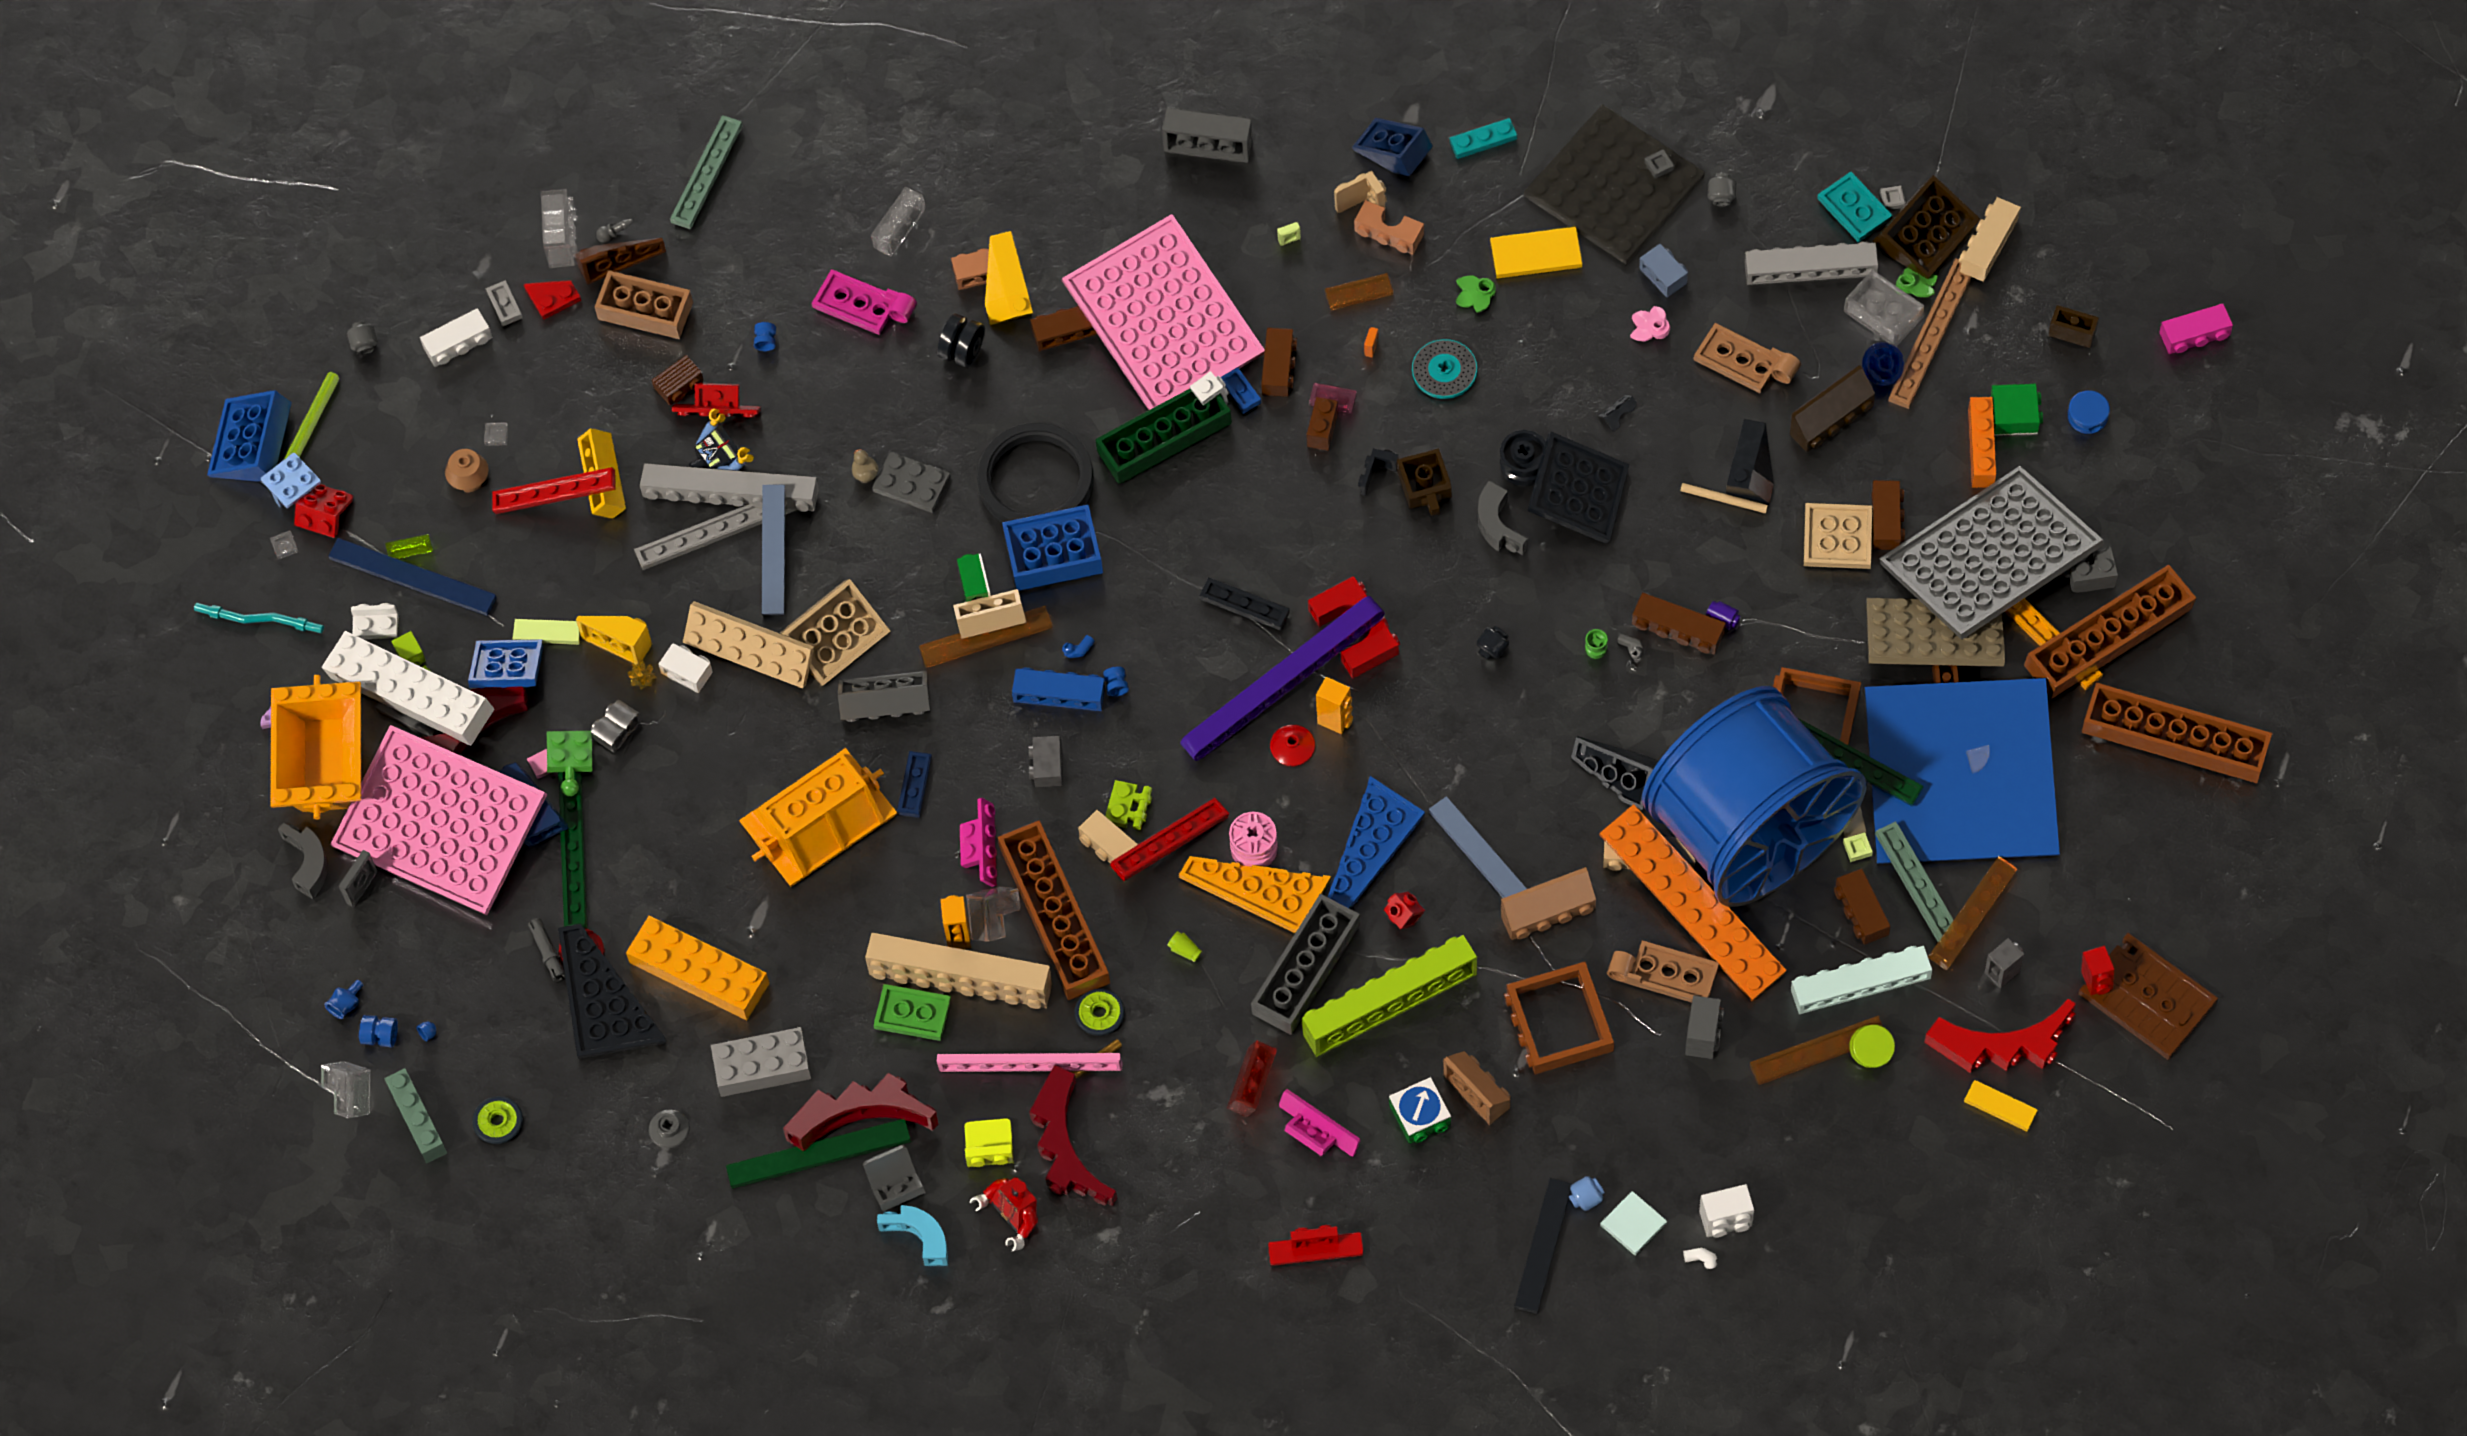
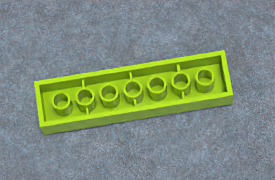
M1464 935L1458 938L1452 937L1444 945L1429 949L1425 955L1419 958L1413 957L1405 965L1388 970L1384 976L1378 979L1372 978L1364 986L1347 991L1345 996L1329 1000L1318 1010L1312 1009L1302 1017L1303 1035L1315 1056L1318 1057L1477 975V956Z

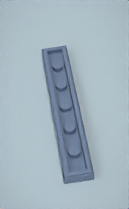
M784 484L762 485V615H785Z
M1447 796L1429 808V813L1503 898L1527 889Z

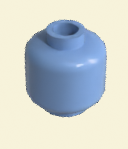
M1586 1176L1571 1185L1572 1195L1569 1198L1575 1208L1580 1206L1583 1210L1588 1211L1603 1201L1602 1195L1605 1192L1596 1177L1592 1179Z

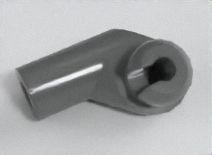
M1620 633L1617 643L1628 647L1630 656L1634 660L1641 659L1644 655L1641 641Z

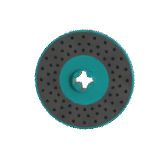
M1448 339L1435 340L1424 345L1416 353L1412 363V376L1418 388L1427 395L1440 399L1454 398L1465 393L1473 385L1477 376V362L1471 350L1462 343ZM1444 366H1447L1448 369H1446L1445 372H1442L1441 369H1443Z

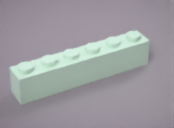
M1910 946L1902 952H1888L1880 958H1866L1854 965L1844 964L1832 971L1826 969L1819 971L1813 976L1807 977L1804 975L1797 977L1792 981L1791 992L1798 1013L1803 1014L1931 979L1932 968L1924 946Z

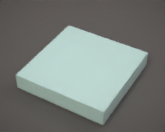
M1631 1191L1601 1222V1227L1636 1256L1667 1224V1221Z

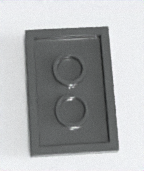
M890 452L872 490L875 493L933 513L950 479V473Z

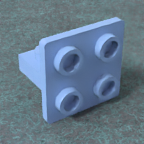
M292 453L261 477L262 483L271 491L275 502L280 507L285 506L286 508L291 507L321 483L320 479L295 453Z

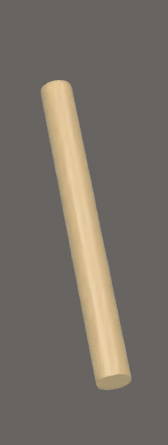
M1682 483L1681 492L1765 514L1767 512L1768 505L1686 483Z

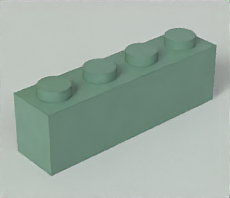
M404 1068L384 1078L426 1164L447 1154L406 1069Z

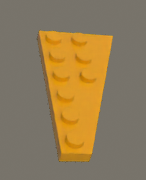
M1189 856L1179 873L1180 879L1293 933H1296L1320 894L1323 895L1331 881V876L1326 875L1321 877L1305 872L1300 874L1288 872L1284 869L1256 865L1251 867L1235 862L1230 864L1217 862L1214 859Z

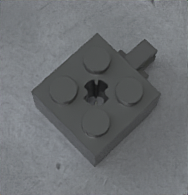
M2109 536L2101 537L2104 544L2102 547L2058 575L2069 578L2073 592L2080 593L2116 586L2118 574Z

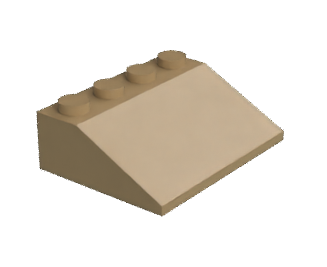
M848 579L843 581L779 634L814 646L809 673L823 686L888 634L890 630L853 582Z

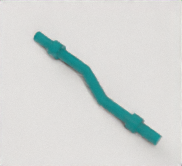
M196 603L194 606V611L209 614L211 618L215 619L224 618L244 624L274 621L293 626L296 630L304 632L309 630L322 634L324 631V625L309 622L308 619L302 617L294 618L274 612L244 615L224 610L223 607L217 605L209 606Z

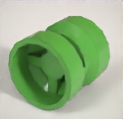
M1599 629L1589 631L1585 638V651L1591 658H1601L1607 652V635Z

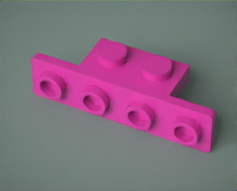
M979 798L977 800L978 819L960 824L961 866L969 868L979 865L980 881L994 887L997 885L995 807L993 803L986 799Z
M1288 1089L1283 1092L1279 1107L1294 1117L1286 1125L1285 1132L1320 1156L1333 1145H1336L1350 1156L1356 1154L1360 1138Z

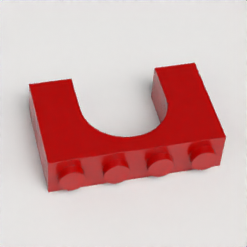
M1353 576L1309 599L1308 610L1320 627L1340 617L1360 600L1367 597L1366 588L1361 581L1358 582ZM1385 617L1371 628L1364 640L1341 652V662L1352 679L1399 655L1400 641L1395 633L1391 634L1389 631V625Z

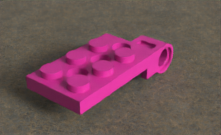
M832 269L812 302V308L880 335L889 318L901 323H907L917 306V301L908 294L898 293L891 289L884 291ZM838 293H845L847 295L842 300L835 298ZM857 301L866 302V304L860 308L854 305ZM878 308L885 310L882 315L874 314V311Z

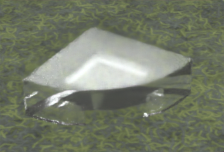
M1989 745L1967 750L1966 754L1972 774L1980 771L1986 765L1990 754Z

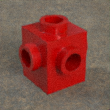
M1409 891L1393 894L1388 899V904L1384 908L1390 921L1400 929L1413 927L1425 912L1424 908L1417 902V898L1409 893Z

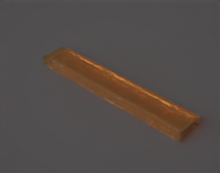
M1046 606L1024 612L1026 623L963 639L961 634L957 633L919 645L924 664L927 668L1053 628Z
M1998 856L1929 954V959L1947 971L2017 871L2016 867Z
M1875 1016L1750 1062V1067L1758 1085L1850 1052L1849 1045L1854 1032L1866 1025H1880L1883 1027L1879 1017Z

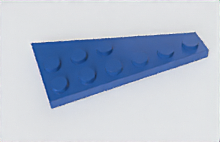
M1370 776L1328 898L1351 909L1425 816V812Z

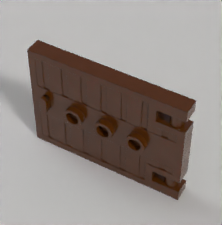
M2127 933L2122 940L2123 946L2117 945L2109 954L2114 967L2113 989L2103 995H2090L2088 987L2084 984L2078 994L2169 1060L2217 1003L2218 998L2131 934ZM2131 950L2136 953L2134 956L2129 953Z

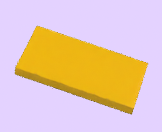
M1576 227L1490 238L1497 279L1582 268Z

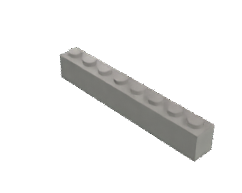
M644 464L640 481L642 496L652 500L668 499L670 501L681 500L692 503L706 502L715 505L731 504L738 507L753 505L756 508H762V485L784 484L785 509L788 508L801 512L815 511L819 491L816 477Z

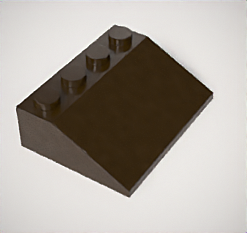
M1932 175L1882 229L1873 242L1888 256L1928 279L1977 224L1980 218L1939 179Z

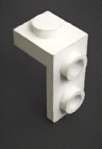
M1211 371L1190 386L1192 392L1203 405L1218 394H1220L1226 404L1229 403L1227 398L1229 393L1225 388L1224 381L1219 375L1215 377Z

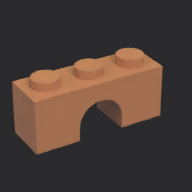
M1365 200L1354 220L1355 232L1363 237L1373 238L1380 244L1393 246L1402 253L1413 255L1424 236V223L1404 216L1400 224L1388 226L1383 223L1385 220V208Z

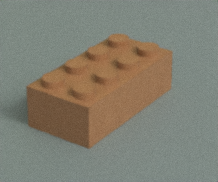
M608 270L595 304V310L598 320L680 339L693 305V300L688 289Z

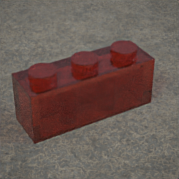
M1258 1040L1248 1047L1227 1109L1245 1117L1250 1116L1257 1109L1277 1052L1276 1048Z

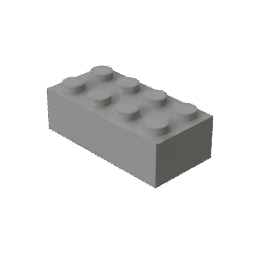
M801 1027L711 1045L716 1080L721 1097L811 1079Z

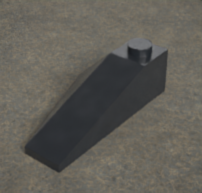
M1744 419L1727 481L1726 494L1769 505L1774 482L1766 423Z
M1577 736L1571 758L1588 773L1598 777L1607 789L1610 788L1619 795L1618 798L1622 802L1631 806L1634 804L1638 809L1644 810L1642 793L1651 772L1659 761L1646 755Z

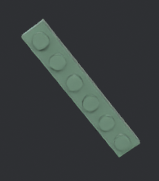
M722 115L670 218L671 223L688 229L692 228L743 126L742 121Z
M1895 821L1876 830L1875 835L1942 950L1962 941L1963 935L1897 822Z

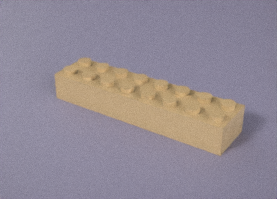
M871 933L865 956L869 975L876 979H894V981L901 984L910 982L922 988H929L931 986L944 992L958 991L965 996L979 995L987 1000L1000 999L1013 1005L1018 1003L1027 1004V1006L1034 1009H1039L1040 1007L1047 1008L1053 984L1050 966L877 933Z

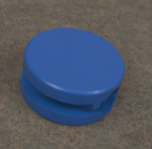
M2090 390L2079 392L2070 401L2068 421L2078 432L2084 434L2097 433L2107 424L2110 412L2109 403L2098 392Z

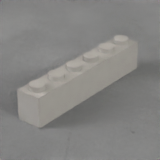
M1860 242L1858 244L1841 243L1834 246L1817 245L1805 248L1797 246L1790 249H1754L1745 252L1747 285L1877 276L1878 270L1876 244Z

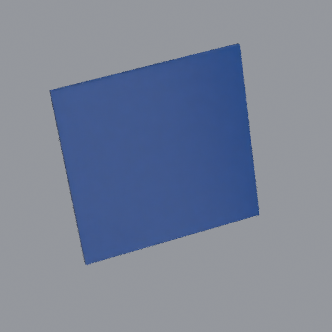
M2046 678L1865 687L1869 756L1924 787L1912 807L1872 785L1875 832L1896 821L1919 862L2060 855ZM1875 835L1877 864L1891 863Z

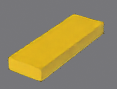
M1976 1080L1972 1083L1964 1099L1965 1103L2026 1132L2038 1111Z

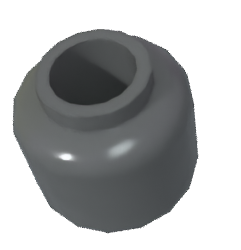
M1718 173L1716 177L1709 180L1708 198L1713 202V205L1728 206L1730 202L1736 199V181L1730 178L1729 174Z
M364 321L355 322L352 324V328L347 331V338L352 351L357 352L359 355L374 351L378 340L375 329L371 324H365Z

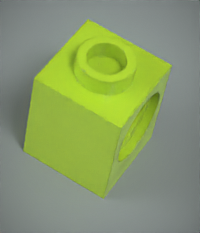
M411 631L391 641L399 657L418 666H421L426 661Z

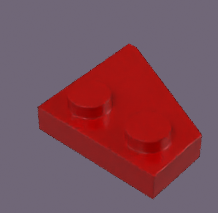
M571 280L524 284L525 291L543 320L582 301Z

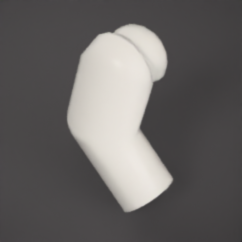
M1705 1248L1683 1251L1685 1262L1701 1260L1707 1269L1717 1266V1256Z

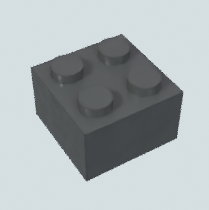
M1693 995L1685 1055L1713 1059L1714 1051H1719L1724 1008H1720L1721 999Z

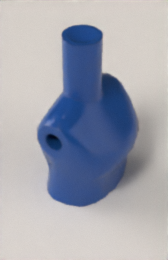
M356 980L348 989L336 988L332 997L324 1003L326 1010L333 1016L343 1019L347 1013H350L357 1006L359 1000L355 994L363 987V983Z

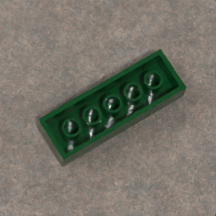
M1189 388L1095 439L1097 453L1117 483L1121 484L1231 424V410L1220 394L1203 405Z

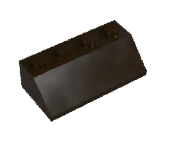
M1858 365L1792 413L1790 435L1806 452L1812 448H1818L1827 437L1835 436L1841 427L1845 424H1851L1860 413L1868 412L1873 407L1875 392L1863 368Z

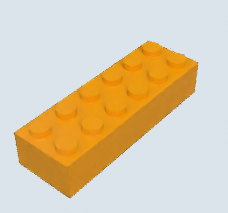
M648 916L626 952L630 964L746 1021L770 984L766 972L651 916Z

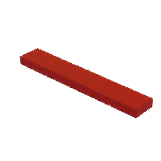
M610 467L492 491L493 512L500 514L616 490L615 469Z
M1213 798L1112 860L1110 866L1123 881H1126L1228 818L1229 812L1216 798Z

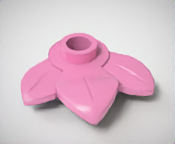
M1654 306L1650 312L1638 311L1632 315V320L1637 326L1630 335L1632 339L1637 341H1648L1653 337L1663 339L1669 334L1670 324L1666 320V313L1662 308Z

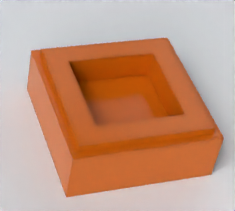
M1369 328L1364 343L1365 356L1373 358L1378 342L1377 328Z

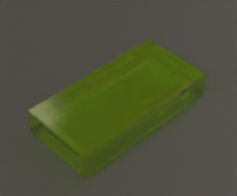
M429 534L385 543L388 555L396 559L433 551Z

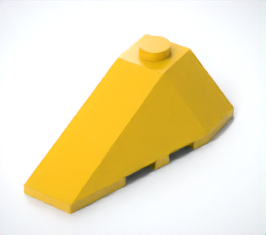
M1011 231L990 236L985 307L990 325L1033 314Z

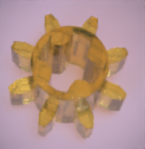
M643 660L639 664H632V671L627 672L629 678H632L630 681L631 685L635 686L637 684L640 690L646 686L651 687L652 679L656 678L655 673L652 672L654 669L652 664L646 666Z

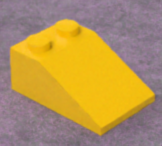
M578 616L576 618L583 640L638 666L652 646L647 625L639 618L633 619L628 616Z

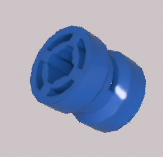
M769 322L757 323L754 328L756 335L754 348L759 351L773 350L775 348V339L773 337L776 334V326Z
M1111 667L1103 672L1104 681L1107 682L1106 691L1109 696H1121L1129 691L1123 667Z

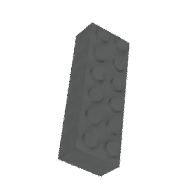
M1320 894L1252 1001V1014L1292 1035L1359 928L1360 914Z

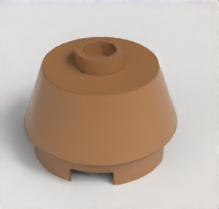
M460 449L450 456L445 468V476L448 483L456 489L464 490V492H473L481 488V484L488 475V464L484 457L470 449Z

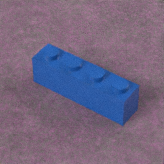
M1016 669L1012 697L1013 702L1102 711L1105 681L1104 678L1094 674L1083 676L1074 672L1063 674L1056 673L1053 670Z

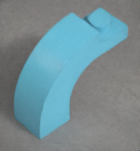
M901 1205V1214L889 1211L877 1215L879 1231H908L921 1239L923 1242V1261L925 1266H948V1249L945 1236L940 1225L931 1215L919 1208Z

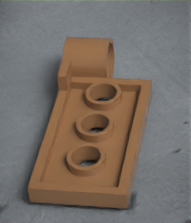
M1717 323L1713 325L1693 359L1758 393L1762 392L1771 377L1782 383L1789 384L1801 366L1800 360L1794 355L1783 353L1775 348L1769 350ZM1725 347L1729 350V353L1723 355L1718 353L1717 350ZM1745 357L1748 359V362L1740 364L1737 362V359ZM1762 366L1768 371L1760 374L1756 371V368Z
M1642 940L1636 959L1627 952L1615 951L1607 975L1619 982L1692 1002L1693 995L1709 998L1719 963ZM1643 961H1649L1653 967L1649 970H1644L1640 967V964ZM1670 967L1675 973L1672 976H1665L1662 970ZM1694 974L1697 980L1689 983L1685 981L1684 976Z

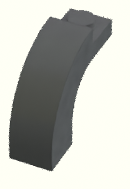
M1488 481L1478 501V524L1481 534L1488 544L1497 551H1500L1502 546L1505 545L1509 551L1518 552L1523 555L1527 549V538L1507 528L1498 517L1508 501V491Z
M282 823L278 828L281 838L304 853L303 864L291 880L297 890L314 899L323 887L328 873V861L325 851L318 837L308 827L301 831L294 825L288 826Z

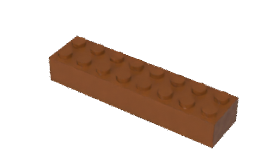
M2167 565L2028 653L2024 666L2034 679L2046 678L2047 695L2052 699L2192 610L2196 597L2171 566Z
M2100 683L2095 685L2082 729L2084 734L2254 783H2258L2272 733Z
M1040 820L999 836L1000 850L1067 999L1071 1000L1090 990L1110 984L1109 972Z

